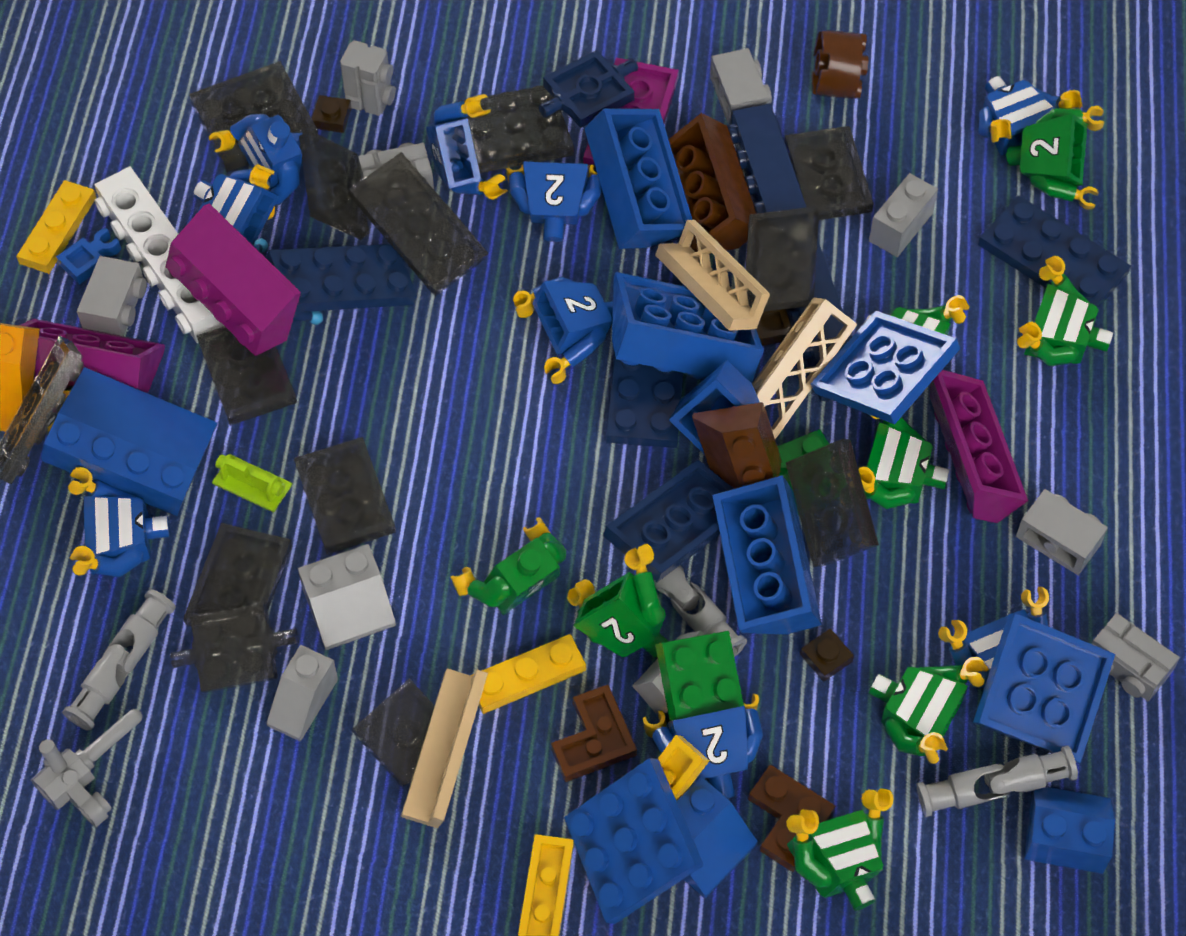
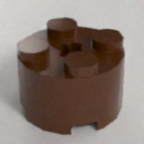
M833 30L818 32L813 56H816L815 72L812 71L811 73L813 94L859 99L861 97L862 80H860V75L866 76L869 62L868 56L862 55L866 49V34Z

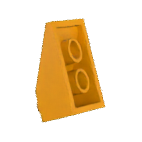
M0 323V431L27 434L39 328Z

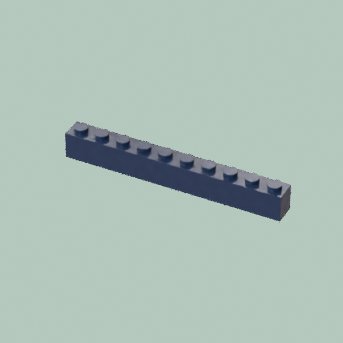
M771 103L733 110L732 123L727 126L733 144L736 145V153L741 168L744 170L745 180L750 195L753 197V204L759 222H761L763 227L762 241L764 248L770 249L772 254L770 261L773 275L775 277L779 276L781 281L780 295L783 304H788L791 311L789 312L791 328L814 297L826 299L843 312ZM832 315L823 325L825 339L835 338L844 327V324ZM850 334V336L847 338V340L845 341V343L842 345V347L840 348V350H841V349L844 347V345L852 338L851 334ZM817 335L815 336V338L813 339V341H817V340H818V336H817ZM831 343L826 344V350L829 348ZM819 345L808 347L803 353V361L807 360L809 367L816 366L820 360ZM819 395L820 401L831 400Z

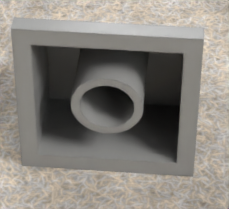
M369 544L298 568L302 589L325 650L396 626L386 589Z

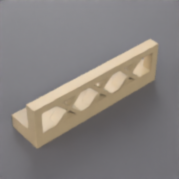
M696 220L686 221L679 243L659 244L655 256L729 331L757 329L770 293ZM694 235L697 240L698 252H695L690 247ZM710 253L715 255L717 270L711 268ZM730 271L734 275L735 289H732L729 284L728 272ZM748 290L756 296L752 307L748 303Z
M814 297L752 383L760 402H763L764 407L778 403L779 418L771 427L775 439L812 389V381L835 357L857 326V323L826 299ZM832 315L844 324V327L835 338L825 339L823 325ZM817 335V336H818V340H817V341H813V339H814L815 336ZM831 343L829 348L826 350V344ZM819 345V362L816 366L804 368L803 353L808 347ZM797 363V369L792 370L795 364ZM811 372L809 376L806 378L805 373ZM798 374L799 390L795 395L784 397L783 381L787 376ZM776 392L777 398L771 399ZM790 401L789 404H788V405L786 406V408H785V403H784V402Z
M448 668L446 669L401 813L402 818L437 829L444 821L486 682L487 672L477 669L474 675L470 676Z

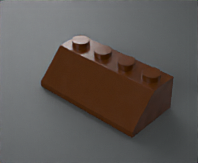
M700 113L669 138V143L692 219L696 220L726 251L738 249L762 231L728 126ZM694 235L690 247L695 252H698L697 240Z

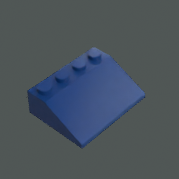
M615 272L613 282L612 344L616 359L628 365L642 364L652 366L662 372L677 371L687 373L689 376L697 379H704L728 360L752 383L764 351L756 329L729 331L685 286Z
M84 367L62 405L43 444L41 461L70 473L77 467H85L92 474V482L97 479L116 489L143 499L148 505L178 516L218 423Z

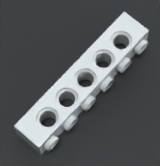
M131 166L95 183L98 198L94 199V202L103 217H110L112 220L110 225L119 240L125 239L128 243L126 248L135 263H142L144 266L142 271L151 287L157 285L160 289L158 294L165 308L168 311L173 308L176 312L175 319L184 334L190 333L196 343H199L226 329L165 267L170 244L178 233Z

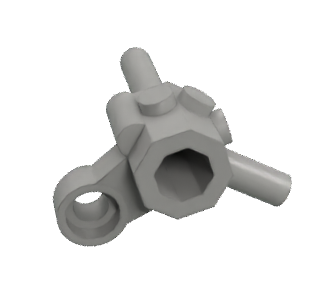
M137 709L130 710L84 751L79 749L74 753L71 749L66 748L60 753L52 740H44L39 745V750L45 758L43 761L44 768L30 779L31 782L55 809L59 810L70 800L81 814L97 828L108 818L107 813L112 808L100 793L96 791L91 796L84 788L95 779L90 771L95 767L93 762L140 723L142 713Z

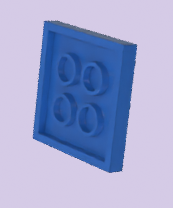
M875 311L812 381L811 386L815 394L896 424L961 348L957 338Z
M1009 613L973 723L1049 753L1059 752L1061 747L1068 745L1072 750L1076 763H1081L1115 654L1019 614Z
M647 759L564 817L606 923L616 924L704 866L659 759Z

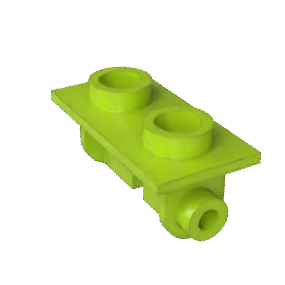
M221 454L218 457L215 467L220 470L212 481V484L273 513L293 485L291 482L231 454L226 456Z

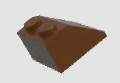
M763 402L693 413L692 419L709 468L727 484L734 488H739L779 476L782 459Z

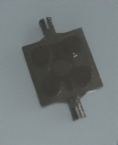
M264 603L190 617L193 634L192 649L171 652L170 658L175 659L171 661L173 668L190 664L195 665L198 670L200 689L204 693L278 679L275 661L277 647L298 644L299 638L295 637L298 636L296 628L275 632L269 622L267 604Z

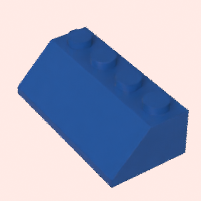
M603 109L584 129L619 249L649 248L680 237L686 221L693 219L660 109Z
M784 476L714 494V506L739 631L741 633L787 635L821 626V618L794 492Z

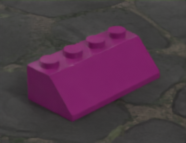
M210 203L204 205L171 242L165 267L173 277L177 278L191 292L195 299L199 300L214 315L217 321L222 323L237 338L239 343L244 345L254 356H257L287 341L301 292Z
M32 319L18 325L40 329L33 381L36 379L48 381L47 385L54 388L74 386L85 367L148 393L165 351L164 344L39 319Z
M942 370L930 383V399L935 410V418L940 424L945 438L946 449L954 463L956 477L963 488L967 500V508L975 519L999 523L1028 502L1026 493L984 381Z

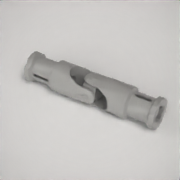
M678 566L659 582L654 581L656 589L671 598L673 607L694 631L701 630L704 635L729 631L734 657L743 650L747 644V639L743 635L738 636L726 623L727 617L698 585L690 582L691 585L688 584L681 566ZM700 597L705 601V606L700 612L696 614L685 612L686 610H693L697 606Z
M152 589L146 592L144 595L145 602L135 615L129 616L104 652L102 658L90 671L81 684L82 691L73 704L65 707L62 711L63 715L78 727L87 731L93 728L95 725L93 720L103 705L109 704L128 674L135 668L158 635L157 628L167 614L173 613L176 609L175 604L162 593ZM133 646L130 653L125 650L126 647Z
M1067 745L1061 747L1059 752L1038 756L1035 753L1016 758L1005 765L992 764L948 775L947 780L927 785L919 782L916 785L923 814L925 817L932 816L933 811L953 806L961 809L1003 798L1011 791L1029 792L1045 788L1046 783L1064 778H1069L1071 781L1077 780L1078 770L1072 750ZM985 775L984 781L991 793H974L976 780Z

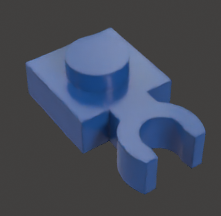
M103 228L95 234L92 242L88 243L82 238L57 255L56 258L58 264L80 285L91 277L99 256L110 257L120 252L122 249L120 241L116 238L110 243H105L111 237L109 230Z

